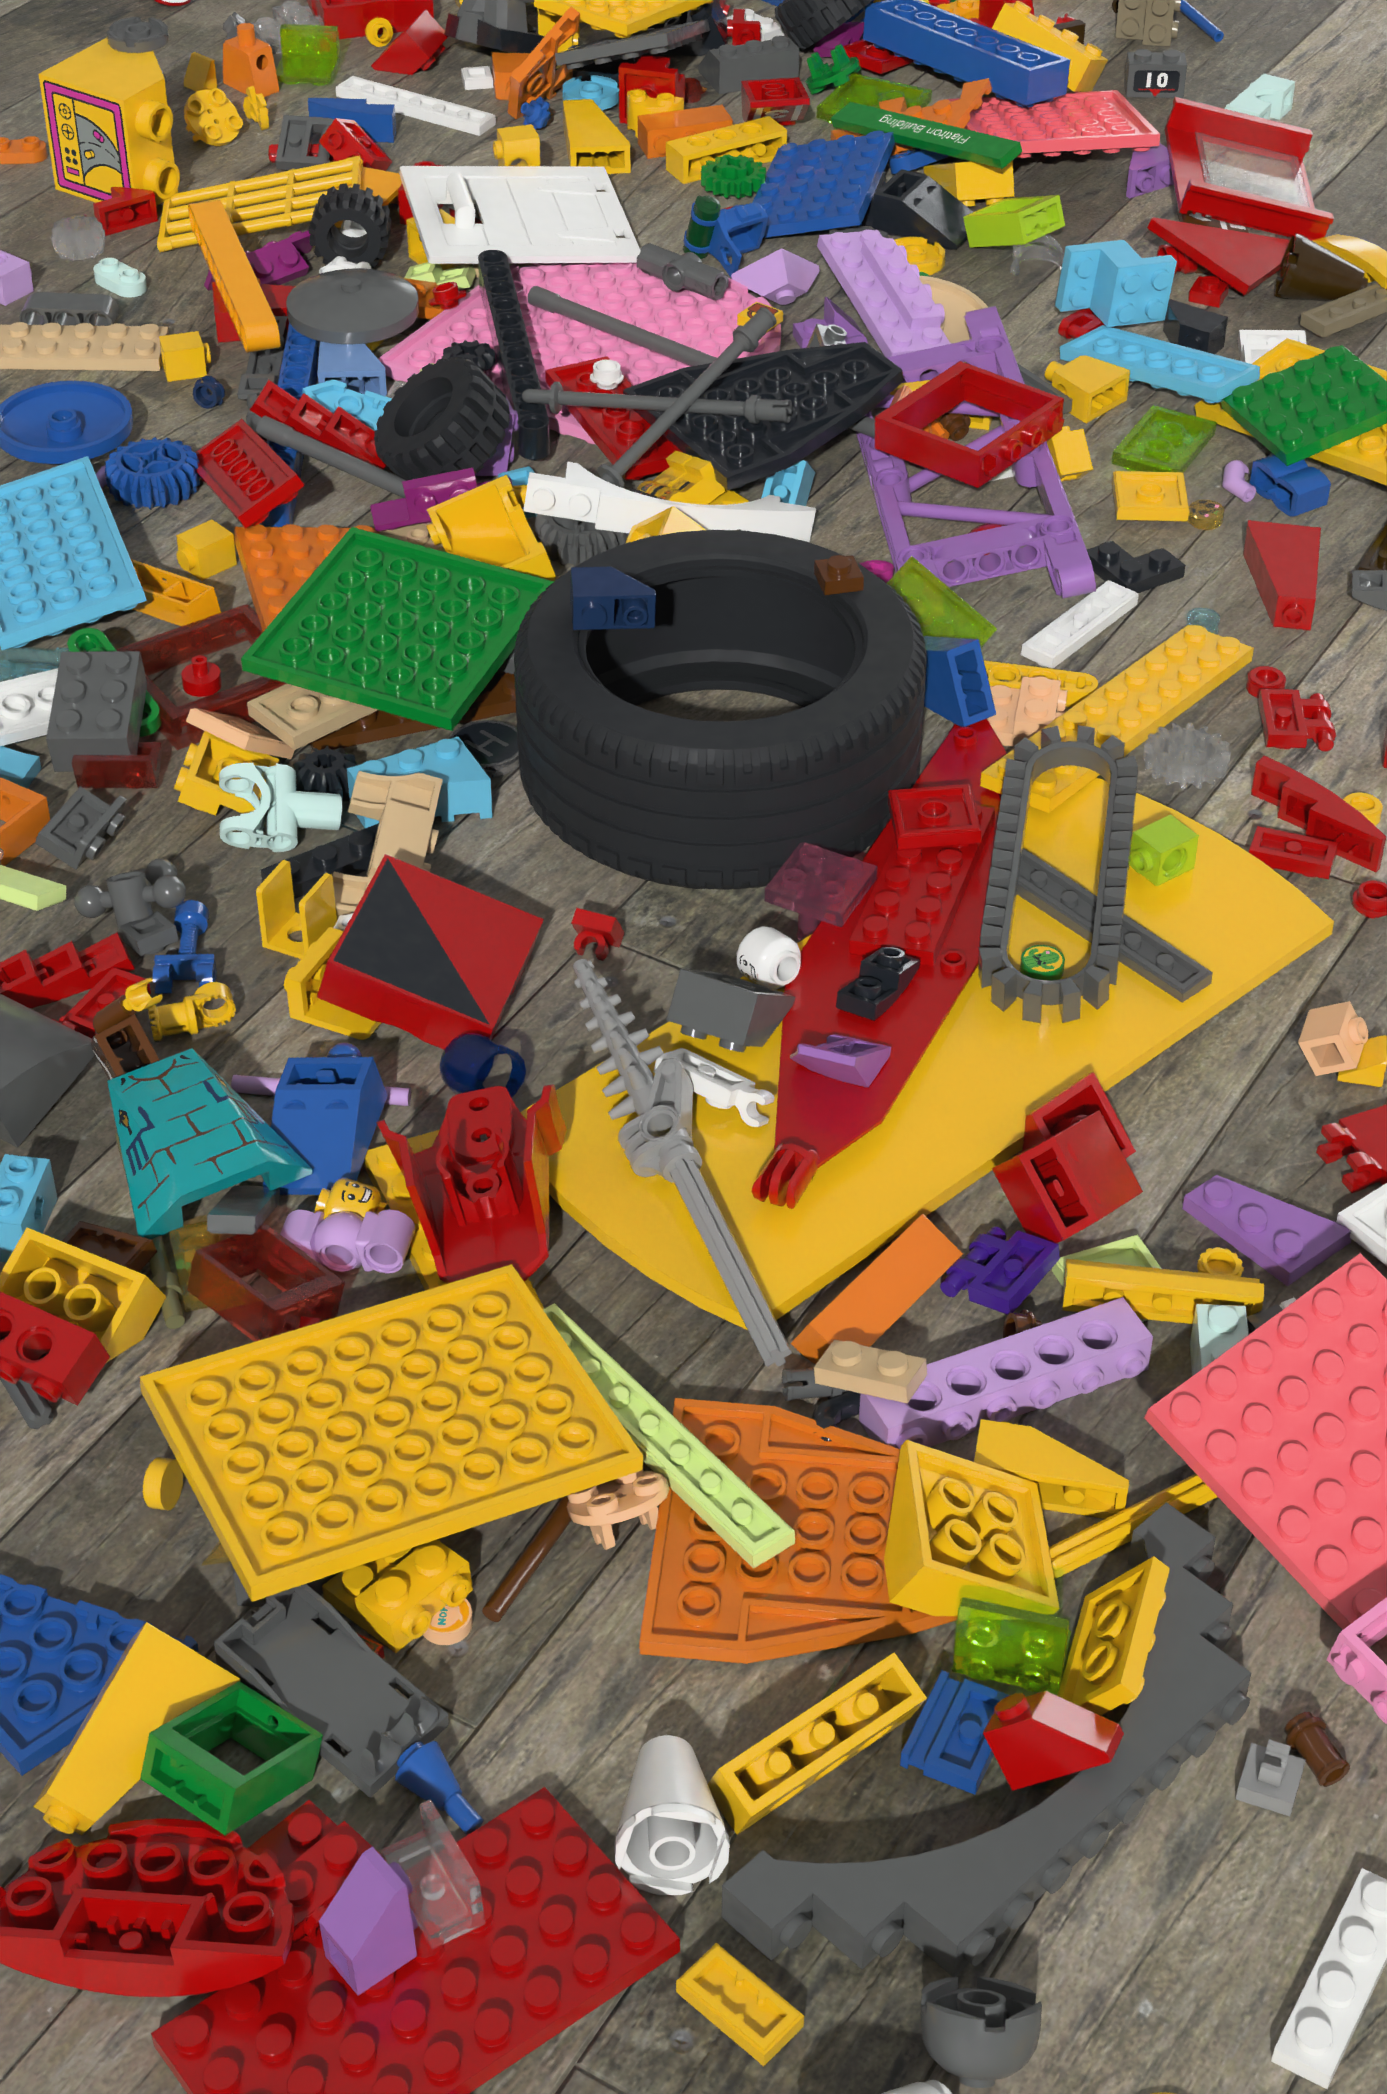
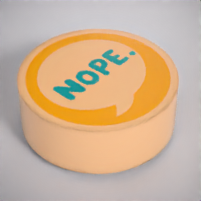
M465 1598L460 1605L454 1608L446 1605L432 1617L430 1626L423 1636L428 1641L438 1645L455 1644L467 1637L473 1625L472 1608L469 1601Z

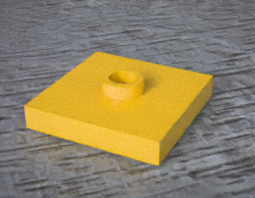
M1113 471L1112 487L1116 520L1188 521L1189 506L1184 474L1182 472Z

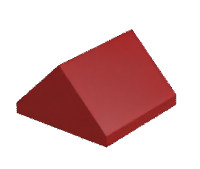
M1094 1072L1086 1074L1026 1115L1022 1152L1100 1110L1125 1159L1135 1153L1136 1150Z

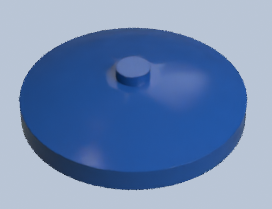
M58 381L40 384L24 389L0 404V448L16 458L29 462L65 464L86 456L92 459L110 452L121 445L133 429V414L129 400L119 391L94 382Z

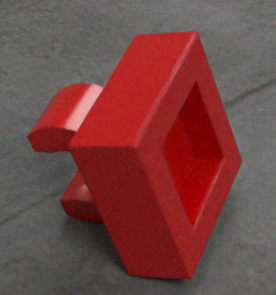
M576 908L571 922L578 933L574 940V949L577 954L583 956L586 946L591 942H596L598 946L595 950V955L601 961L609 953L608 945L620 947L625 933L616 917Z

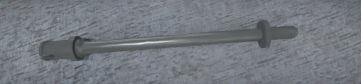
M760 307L757 313L744 326H738L733 331V342L612 467L606 464H601L598 467L597 472L600 478L624 488L625 484L621 477L743 351L753 352L758 347V341L777 323L773 313L765 307Z
M554 382L550 390L526 389L522 393L523 401L534 404H549L553 414H558L562 410L563 405L666 411L678 399L677 397L563 391V386L560 382ZM751 395L746 401L697 399L685 412L744 416L749 420L750 424H758L760 421L789 423L791 416H787V414H792V402L790 399H761L760 395Z

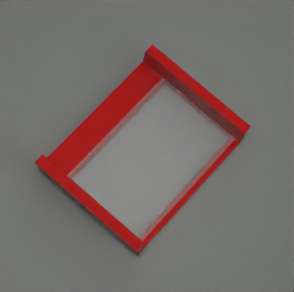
M1179 97L1174 98L1173 107L1164 130L1179 213L1187 214L1189 210L1192 211V214H1196V212L1201 213L1203 217L1210 215L1212 219L1287 237L1295 236V233L1303 235L1310 240L1325 237L1329 225L1333 223V213L1315 209L1303 162L1313 136L1311 130Z

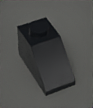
M1169 299L1163 331L1170 343L1216 354L1224 347L1228 317Z

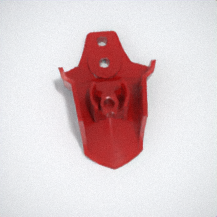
M554 1084L543 1087L541 1099L527 1110V1120L520 1113L504 1086H493L453 1096L448 1102L445 1118L432 1147L415 1154L406 1136L390 1131L385 1120L376 1122L405 1178L407 1190L424 1230L440 1280L451 1283L512 1264L525 1282L549 1257V1156L562 1149L567 1130L559 1108ZM486 1134L488 1139L482 1142L480 1135Z

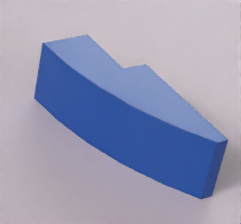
M308 98L309 117L355 120L374 142L394 143L396 136L395 105L367 104V99Z

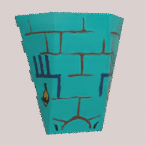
M193 1048L107 1081L138 1236L153 1239L183 1227L182 1206L258 1175L262 1176L269 1191H272L312 1174V1168Z

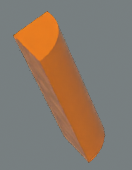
M924 1214L920 1215L820 1312L791 1344L814 1364L819 1361L834 1339L852 1341L859 1345L871 1347L963 1253Z

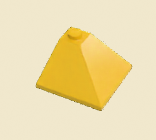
M906 1440L900 1448L884 1556L889 1602L932 1616L1054 1615L1060 1608L1038 1484Z

